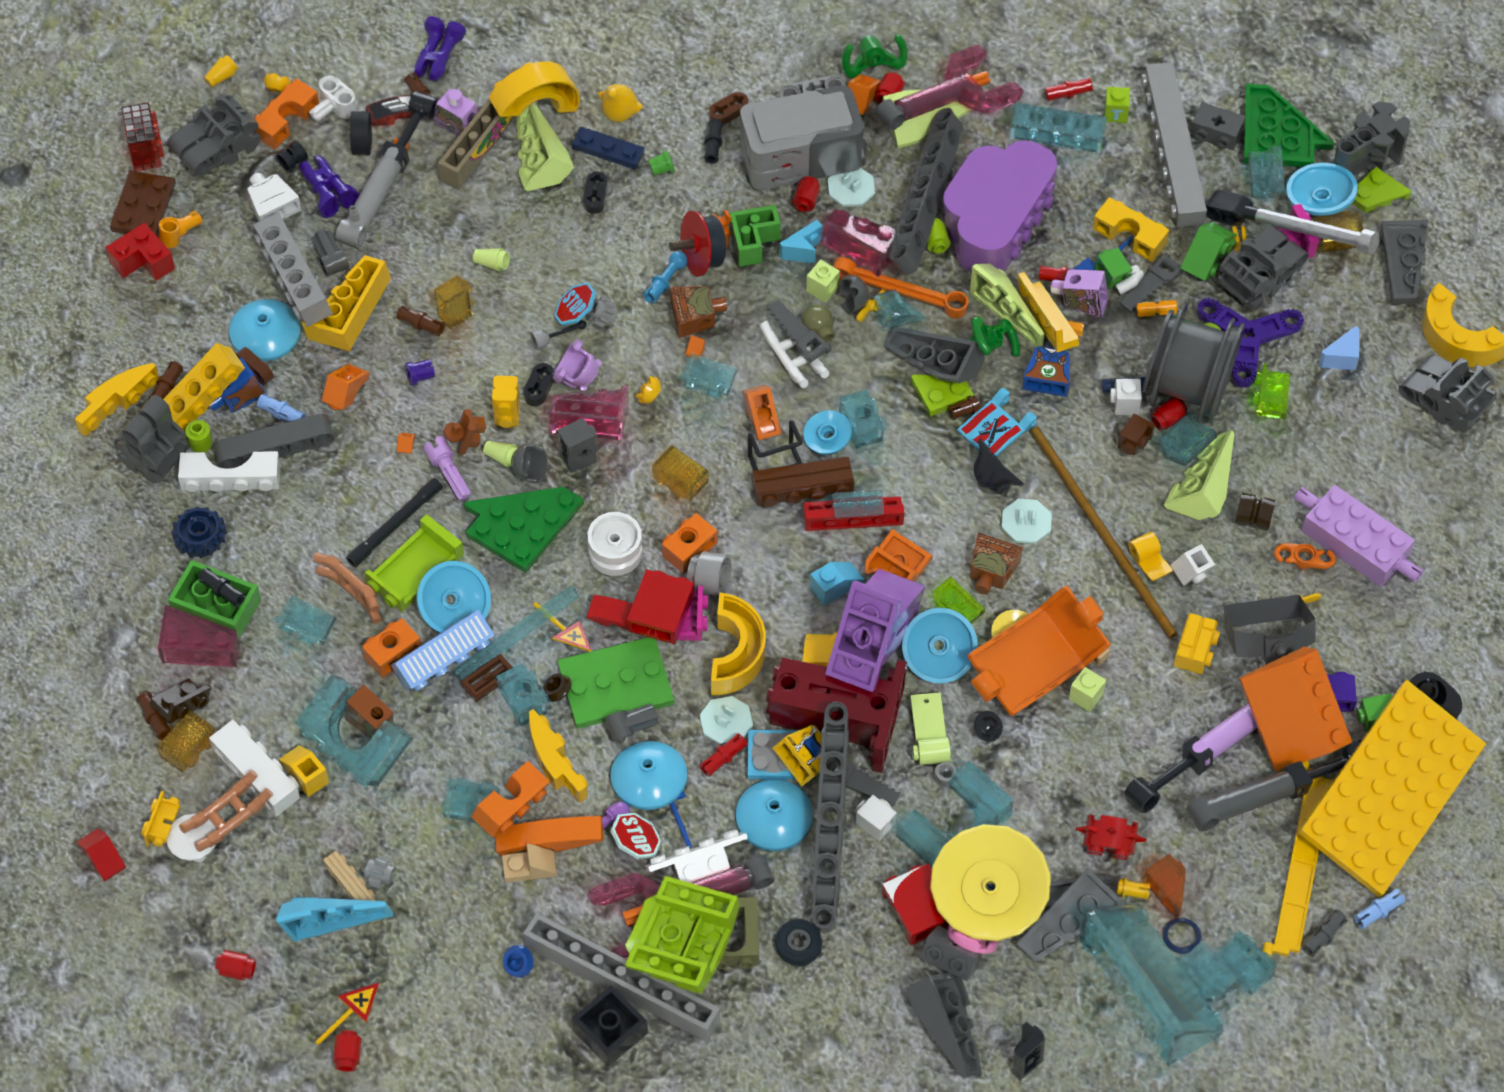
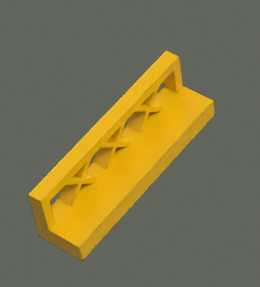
M1025 272L1019 273V295L1056 352L1079 346L1078 336L1042 283L1039 281L1032 284Z

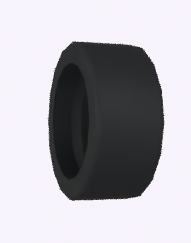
M351 111L350 147L352 155L371 154L372 119L370 111Z

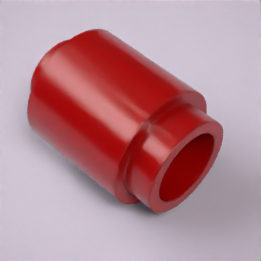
M886 73L875 91V100L878 104L883 102V96L902 92L905 82L901 75L897 73Z
M806 176L798 182L792 203L801 212L812 211L815 208L820 193V183L816 178Z
M1173 397L1154 409V413L1150 415V418L1159 431L1163 429L1168 430L1187 417L1186 412L1188 409L1181 399Z
M224 950L223 954H218L215 963V969L219 970V976L245 981V979L251 980L256 968V959L251 958L248 954Z
M344 1030L341 1031V1034L335 1036L333 1063H335L336 1070L353 1072L356 1071L357 1065L360 1064L362 1038L357 1035V1032Z

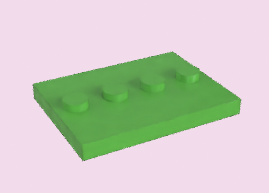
M648 637L557 660L560 674L566 675L571 679L572 685L567 698L576 729L606 722V716L623 710L630 711L649 704H653L655 709L674 705V697L656 639Z

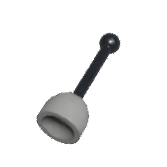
M580 320L575 325L549 334L542 329L530 332L531 342L534 348L539 350L548 345L550 338L576 329L583 330L587 324L584 320Z

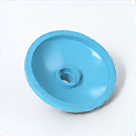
M1315 163L1304 166L1293 173L1287 182L1286 192L1288 200L1292 205L1302 204L1305 212H1308L1310 215L1328 216L1346 209L1353 203L1357 196V181L1349 170L1340 165Z
M273 299L256 300L244 305L235 313L229 325V336L235 350L239 352L244 347H247L262 361H271L283 357L296 346L301 335L300 320H298L293 309L289 305Z
M447 561L432 567L422 577L417 589L416 601L418 611L424 622L434 631L441 633L476 610H479L485 619L491 605V593L486 579L475 567L460 561ZM448 595L453 597V604L447 603L446 598Z
M932 608L918 614L907 626L902 640V652L908 667L918 677L932 683L952 682L966 674L972 666L967 655L978 648L977 636L971 623L960 613L947 608ZM938 640L943 642L941 650H936L934 647V643Z
M657 741L635 743L624 749L614 760L610 774L612 788L621 801L633 808L642 810L659 809L671 804L681 795L687 782V767L680 753L665 743ZM645 765H652L650 768L644 767Z
M764 780L752 785L742 794L736 807V823L739 831L746 833V840L757 848L768 851H782L797 845L807 836L813 821V809L808 796L798 786L784 780ZM777 805L779 808L771 809L770 806Z

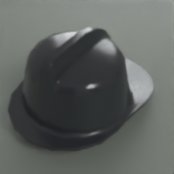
M1422 672L1410 679V683L1455 719L1458 718L1462 711L1461 696L1443 678L1433 672Z

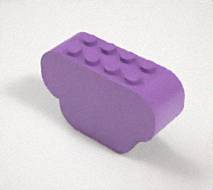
M1024 140L1010 144L1005 150L995 146H982L976 148L968 155L945 190V213L942 218L949 239L957 243L956 259L964 269L972 272V266L975 264L990 263L995 268L1001 269L1004 272L1013 259H1018L1022 250L1021 246L1023 243H1028L1032 236V229L1034 226H1039L1044 210H1049L1054 201L1053 194L1056 186L1057 160L1048 148L1035 142Z

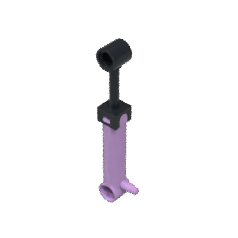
M1249 704L1243 706L1199 738L1195 735L1182 745L1183 760L1151 783L1142 777L1134 779L1125 789V797L1142 813H1147L1160 800L1161 796L1157 790L1189 767L1199 775L1213 766V760L1258 728Z

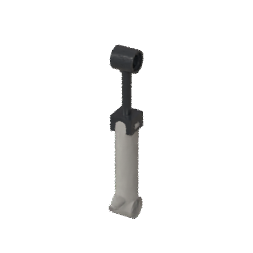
M415 91L412 94L408 104V112L413 114L397 144L386 141L379 152L380 160L354 206H350L349 215L346 219L341 220L336 231L337 241L356 248H360L363 245L367 236V229L399 172L403 173L410 161L408 150L405 148L421 119L432 120L434 118L436 104L439 101L438 98L419 91Z

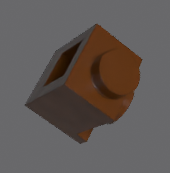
M1133 414L1119 435L1118 448L1126 454L1135 456L1139 448L1144 449L1148 440L1151 441L1153 438L1155 424Z

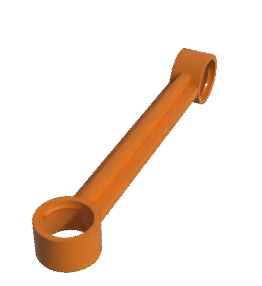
M838 257L833 263L832 267L840 271V280L846 275H856L867 285L942 307L945 314L951 318H961L967 313L969 300L963 292L952 291L946 295L859 268L855 262L845 257ZM959 301L964 307L955 309L950 307L948 303Z

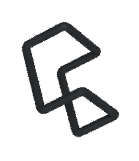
M789 421V444L760 453L753 434L748 433V458L754 471L759 469L752 455V446L759 458L791 449L797 462L795 464H802L796 447L802 445V439L794 421ZM794 435L798 442H793Z

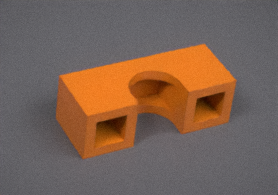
M297 78L291 84H288L283 92L276 99H273L261 114L256 115L254 118L259 126L255 132L260 134L261 141L276 150L290 136L288 121L284 118L296 115L306 120L310 116V110L319 104L318 91Z
M527 761L511 775L505 785V788L513 795L514 799H505L494 790L477 805L471 817L492 838L499 832L504 834L514 824L513 820L517 816L520 819L523 818L531 809L530 805L533 802L538 804L547 795L545 790L550 781Z

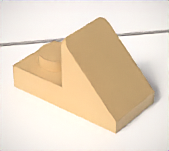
M527 844L528 852L502 855L505 883L557 876L554 851Z

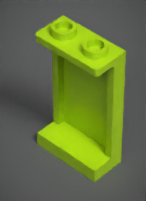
M427 514L420 519L421 528L374 572H371L369 569L364 572L365 584H368L375 594L381 595L389 607H395L400 612H403L416 600L419 583L432 567L447 561H458L464 555L462 542Z

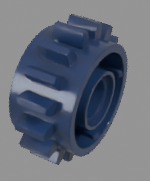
M198 506L191 510L187 509L184 514L178 515V522L173 523L174 531H172V537L175 547H180L181 553L189 554L190 558L195 556L201 559L204 556H212L216 550L221 549L220 544L226 542L225 534H227L224 519L223 517L219 518L217 511H210L209 507L204 509Z

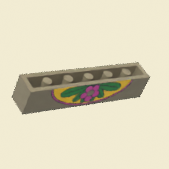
M513 67L508 75L516 71L517 68ZM488 99L438 162L440 180L460 189L516 116L500 117Z

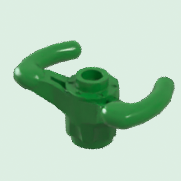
M900 34L894 37L900 52L897 58L883 49L876 37L865 36L859 43L858 49L860 54L852 66L850 65V58L854 47L852 44H847L841 61L845 75L848 78H855L865 68L886 64L896 70L903 68L908 58V48L905 40Z
M979 316L972 319L973 335H971L969 340L977 342L983 355H989L993 350L1001 347L1005 333H1007L1010 340L1012 356L1018 357L1020 355L1018 336L1008 319H1001L995 326L985 325L983 319Z

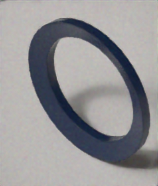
M1176 918L1166 924L1163 931V940L1171 951L1187 954L1193 952L1199 946L1201 931L1193 921L1187 918ZM1180 922L1191 925L1196 931V941L1191 946L1185 948L1175 946L1168 937V931L1172 925Z

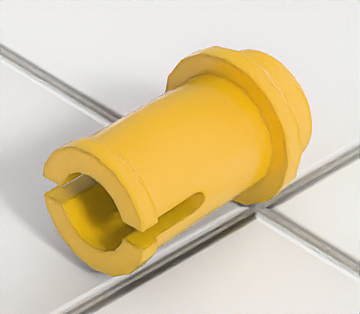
M1124 877V879H1118L1116 894L1121 895V898L1130 896L1148 900L1150 884L1128 881Z

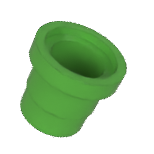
M667 150L662 151L663 154L648 160L654 176L668 171L670 173L675 171Z

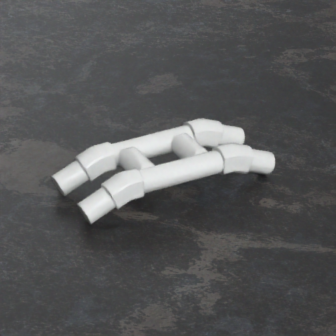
M768 321L761 323L759 326L768 345L773 349L790 378L801 388L807 387L809 382L799 371L798 367L808 363V361L802 356L791 360L785 351L795 346V342L791 341V337L779 342ZM810 346L806 348L809 352L812 351ZM819 358L809 363L811 368L822 378L829 376V370Z

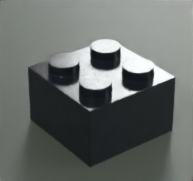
M612 985L572 1018L573 1032L608 1067L648 1034L647 1020Z

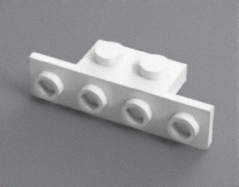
M737 829L724 833V838L714 841L713 838L698 842L699 847L690 849L689 846L676 849L673 856L665 858V854L653 857L650 859L651 863L646 864L645 867L647 871L651 872L673 864L678 880L696 884L731 872L724 846L747 839V835L743 832L738 833Z

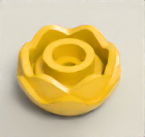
M266 73V76L263 78L266 89L277 93H282L284 88L291 84V80L288 77H280L276 73H271L270 75Z
M649 376L648 382L641 385L640 393L635 395L638 402L644 404L653 402L662 388L656 376Z

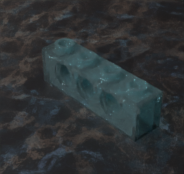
M1015 103L1010 138L1101 153L1107 118L1077 113L1075 111L1058 110L1051 107L1034 106L1027 103Z

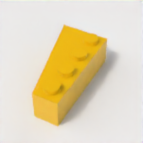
M365 255L345 276L346 280L331 290V295L327 302L333 314L307 327L304 320L301 322L308 340L350 352L391 280L386 261Z

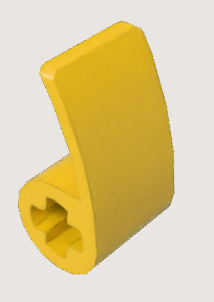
M1150 531L1128 542L1132 557L1151 581H1155L1173 572V569L1160 555L1161 546L1153 532Z

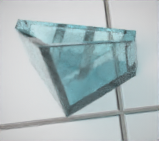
M897 290L874 295L883 331L892 329L893 326L899 327L928 319L905 301Z

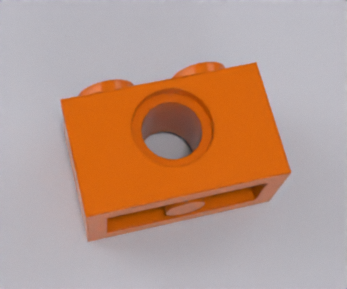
M695 513L690 519L686 518L677 531L673 534H668L662 542V556L684 574L688 570L689 562L693 556L700 555L703 551L708 552L718 543V530Z
M401 618L396 622L388 624L384 631L377 636H372L366 640L362 646L364 659L381 678H384L393 671L391 664L421 646V639ZM388 645H396L393 648H386Z

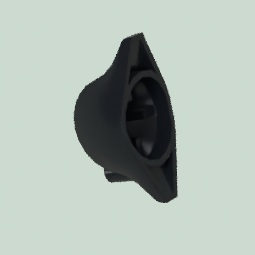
M980 438L978 440L979 455L974 464L976 480L985 488L997 490L1000 494L1010 485H1025L999 461Z

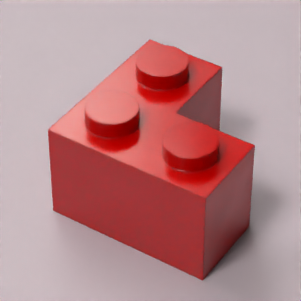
M145 222L105 247L109 263L122 278L143 266L153 279L157 281L175 269L172 253Z

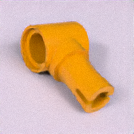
M194 210L180 219L173 217L163 218L159 222V239L167 248L178 246L180 237L186 235L187 231L193 227L202 224L200 214H197V211Z

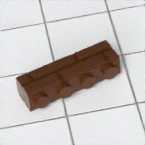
M849 456L752 471V484L757 506L772 507L780 502L797 503L801 499L806 498L819 500L826 495L832 494L845 496L849 492L854 491V477Z

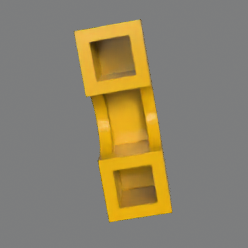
M1110 197L1094 216V231L1111 240L1120 232L1133 233L1135 238L1132 252L1151 262L1155 260L1167 244L1169 229L1165 228L1161 223H1156L1145 217L1141 212H1136L1125 206L1124 203Z

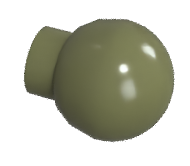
M813 305L803 312L801 322L810 331L814 330L826 343L835 337L832 329L834 320L828 308L822 305Z

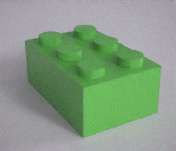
M193 560L189 562L168 598L172 615L239 640L261 602L258 585ZM205 568H209L221 578L225 577L230 580L232 586L245 593L246 598L239 607H235L225 598L216 596L211 588L198 581L200 572Z

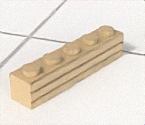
M335 851L323 859L325 868L351 900L376 901L373 891L371 889L368 890L365 887L366 883L364 880L356 876L353 866H348L343 854L339 855Z

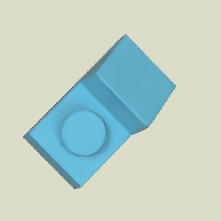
M815 220L780 242L779 257L782 260L815 263L816 250L813 246H816L822 240L823 225L818 220Z

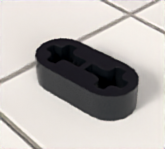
M599 171L590 173L586 179L583 197L584 209L591 214H598L605 207L608 188L607 177ZM596 181H600L598 184V189L594 188V184L596 183ZM593 197H597L595 204H591Z
M540 363L532 370L524 388V399L528 405L536 407L545 402L554 383V369L551 365ZM547 373L548 375H545L542 381H540V375ZM536 389H538L539 395L536 394L534 397H531V394H534Z

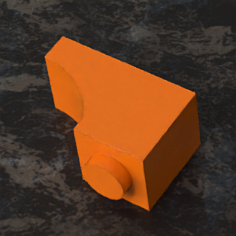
M860 74L849 81L848 87L853 91L860 115H864L870 110L875 97V91L882 80Z
M347 364L328 374L321 401L329 404V407L336 410L347 408L353 404L354 398L361 386L368 381L370 372Z
M761 385L742 390L746 411L751 419L757 440L782 434L771 388L767 385Z

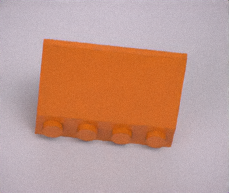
M1302 647L1239 678L1274 771L1284 769L1285 766L1298 761L1305 762L1332 753L1352 743L1317 649Z

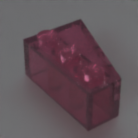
M834 209L826 219L822 243L843 256L847 254L857 259L856 264L861 267L864 264L874 270L873 274L879 277L891 261L889 253L896 230L886 225L871 222L867 218L851 215L844 210Z
M629 385L621 386L620 390L607 391L606 388L598 389V393L584 394L581 391L553 395L549 411L550 433L558 434V429L584 418L587 424L592 425L596 430L597 438L622 440L629 406Z
M165 605L158 644L162 663L237 667L240 642L236 630Z

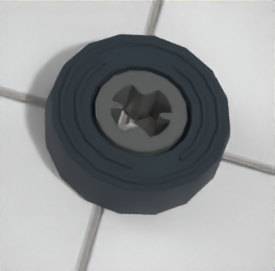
M802 919L790 920L782 925L777 932L775 946L778 955L784 962L793 966H804L815 961L821 953L822 937L820 931L811 922ZM800 938V941H802L803 939V946L798 947V944L794 946V940Z

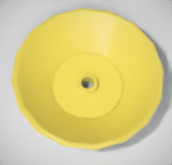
M983 824L961 831L942 847L932 866L930 889L938 912L953 929L973 939L1000 941L1020 935L1039 919L1049 900L1051 875L1044 854L1028 836L1007 826ZM993 884L996 888L993 891H988L986 885Z

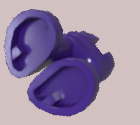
M429 16L424 22V29L429 35L425 48L421 49L414 72L419 78H423L428 66L431 65L430 80L437 82L445 72L446 63L449 60V54L452 49L465 37L466 28L455 21L448 22L445 28V24L441 19ZM445 35L440 51L435 52L439 42Z

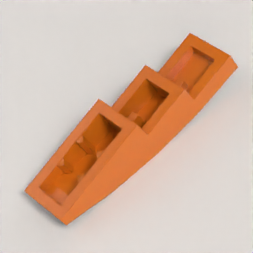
M583 816L515 824L506 833L499 832L496 835V852L500 856L523 850L528 852L527 844L560 852L604 841L603 820L601 816Z

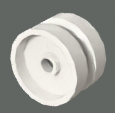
M608 512L598 516L591 523L588 530L589 559L593 567L606 575L621 576L632 572L639 565L642 558L641 528L634 518L621 512Z

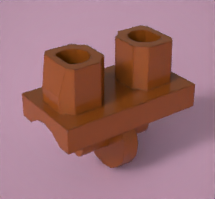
M471 409L464 410L459 423L451 422L445 426L443 430L445 438L450 442L459 443L458 455L466 454L468 447H479L480 433H485L486 430L484 416L473 417Z

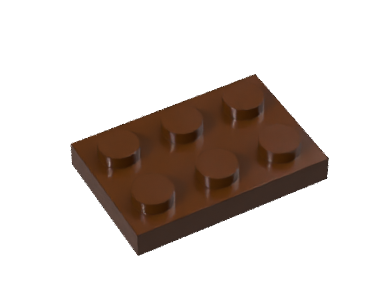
M130 170L110 224L111 232L127 234L145 222L153 233L158 236L159 222L165 216L176 184L175 178Z

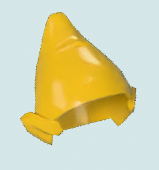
M613 84L608 86L605 91L598 92L604 115L613 122L626 121L643 108L634 91L626 85Z

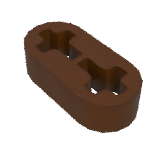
M734 92L712 104L709 108V120L719 119L725 125L740 116L741 108L748 104L747 95L742 92Z
M247 347L236 353L239 359L241 357L244 359L261 385H266L274 378L271 369Z

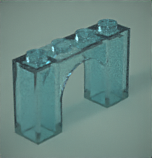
M330 675L295 724L302 729L301 734L320 744L318 748L328 756L333 755L337 759L336 763L345 771L350 770L356 775L354 779L365 787L368 785L378 787L413 740V737L397 723L385 720L372 739L363 748L355 751L348 749L340 737L339 726L341 718L346 711V702L357 690L342 677Z
M966 762L951 776L950 788L973 809L976 816L975 821L967 829L983 824L998 825L1000 822H1006L1013 814L1014 800L972 762ZM914 809L897 824L896 837L926 864L929 863L932 868L942 847L961 831H942Z

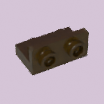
M188 678L152 697L149 705L170 724L178 719L185 718L189 713L197 709L204 708L209 702L211 687L207 684L199 688Z

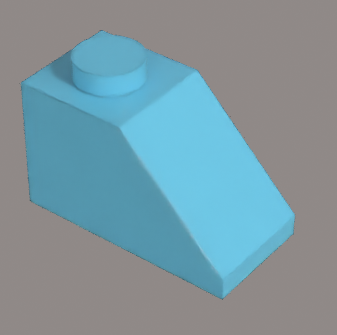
M830 562L810 574V589L822 605L826 606L848 593L854 580L865 583V579L851 562Z

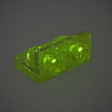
M1263 363L1262 370L1257 371L1255 385L1259 386V391H1255L1253 405L1257 406L1256 415L1285 419L1290 373L1267 371L1268 363Z

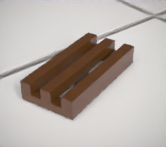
M500 653L464 678L460 683L463 689H466L467 693L477 703L514 677L516 670ZM501 663L503 664L502 666H500V667H499L498 669H496L495 671L490 672L489 674H487L486 676H484V678H483L482 680H480L479 682H477L475 685H473V686L470 685V684H472L473 682H475L476 680H478L480 677H482L483 675H485L486 673H488L489 671H491L493 668H495L496 666H498L499 664H501Z

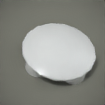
M196 814L183 815L172 823V829L167 839L168 849L180 859L202 862L216 845L198 852L194 844L205 838L206 835L212 833L215 829L217 830V828L208 819L202 826L183 833L179 825Z

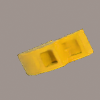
M150 363L129 369L107 380L85 397L87 408L75 418L78 432L86 437L91 431L96 430L108 415L113 414L119 405L127 410L132 404H136L141 395L156 385V381L159 378L156 365Z
M532 709L529 711L531 739L537 761L543 773L556 791L565 785L577 801L581 803L588 798V783L580 773L577 775L572 769L573 766L570 760L565 756L564 745L566 743L563 737L558 732L554 733L550 729V724L544 715L541 714L539 716Z

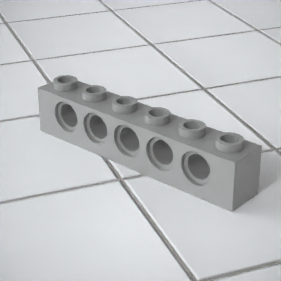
M279 212L253 224L257 231L254 237L259 247L265 246L261 250L267 262L273 261L269 265L274 275L280 274V277L276 278L283 291L288 289L284 293L290 305L296 304L292 309L298 320L304 319L307 327L332 315L333 312Z

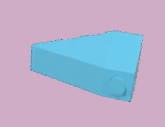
M298 897L282 904L276 919L280 927L296 942L392 917L394 914L385 901Z

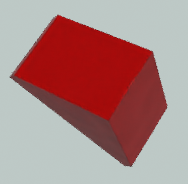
M99 828L77 841V845L104 882L126 868L109 836Z

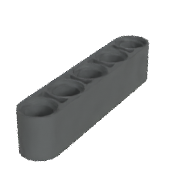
M317 414L221 439L214 443L213 451L218 467L231 469L247 462L253 452L278 451L280 458L328 445L333 442L335 437L329 417L325 414Z

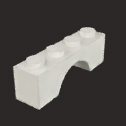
M278 451L253 452L247 462L231 469L219 468L213 465L207 459L205 452L180 453L178 479L181 490L196 492L198 490H212L215 492L222 490L246 491L254 489L270 491L272 489H279L281 463Z

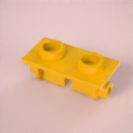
M161 791L158 799H154L151 806V818L144 823L142 828V836H144L146 847H149L151 841L157 847H162L167 842L172 825L164 823V821L174 822L180 809V800L175 797H170L169 800L166 799L164 791Z

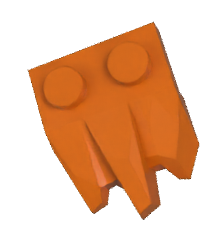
M892 529L879 547L876 546L866 559L865 573L875 574L878 569L915 582L931 562L933 556Z

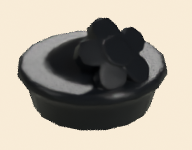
M983 711L978 714L974 722V732L976 735L987 742L1000 738L1003 725L999 716L991 711Z

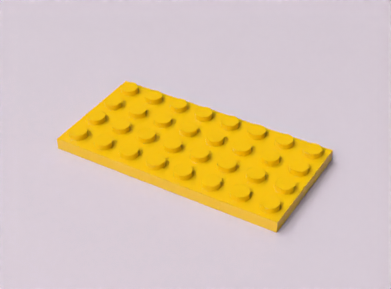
M1405 680L1298 833L1377 897H1381L1486 743L1412 683Z

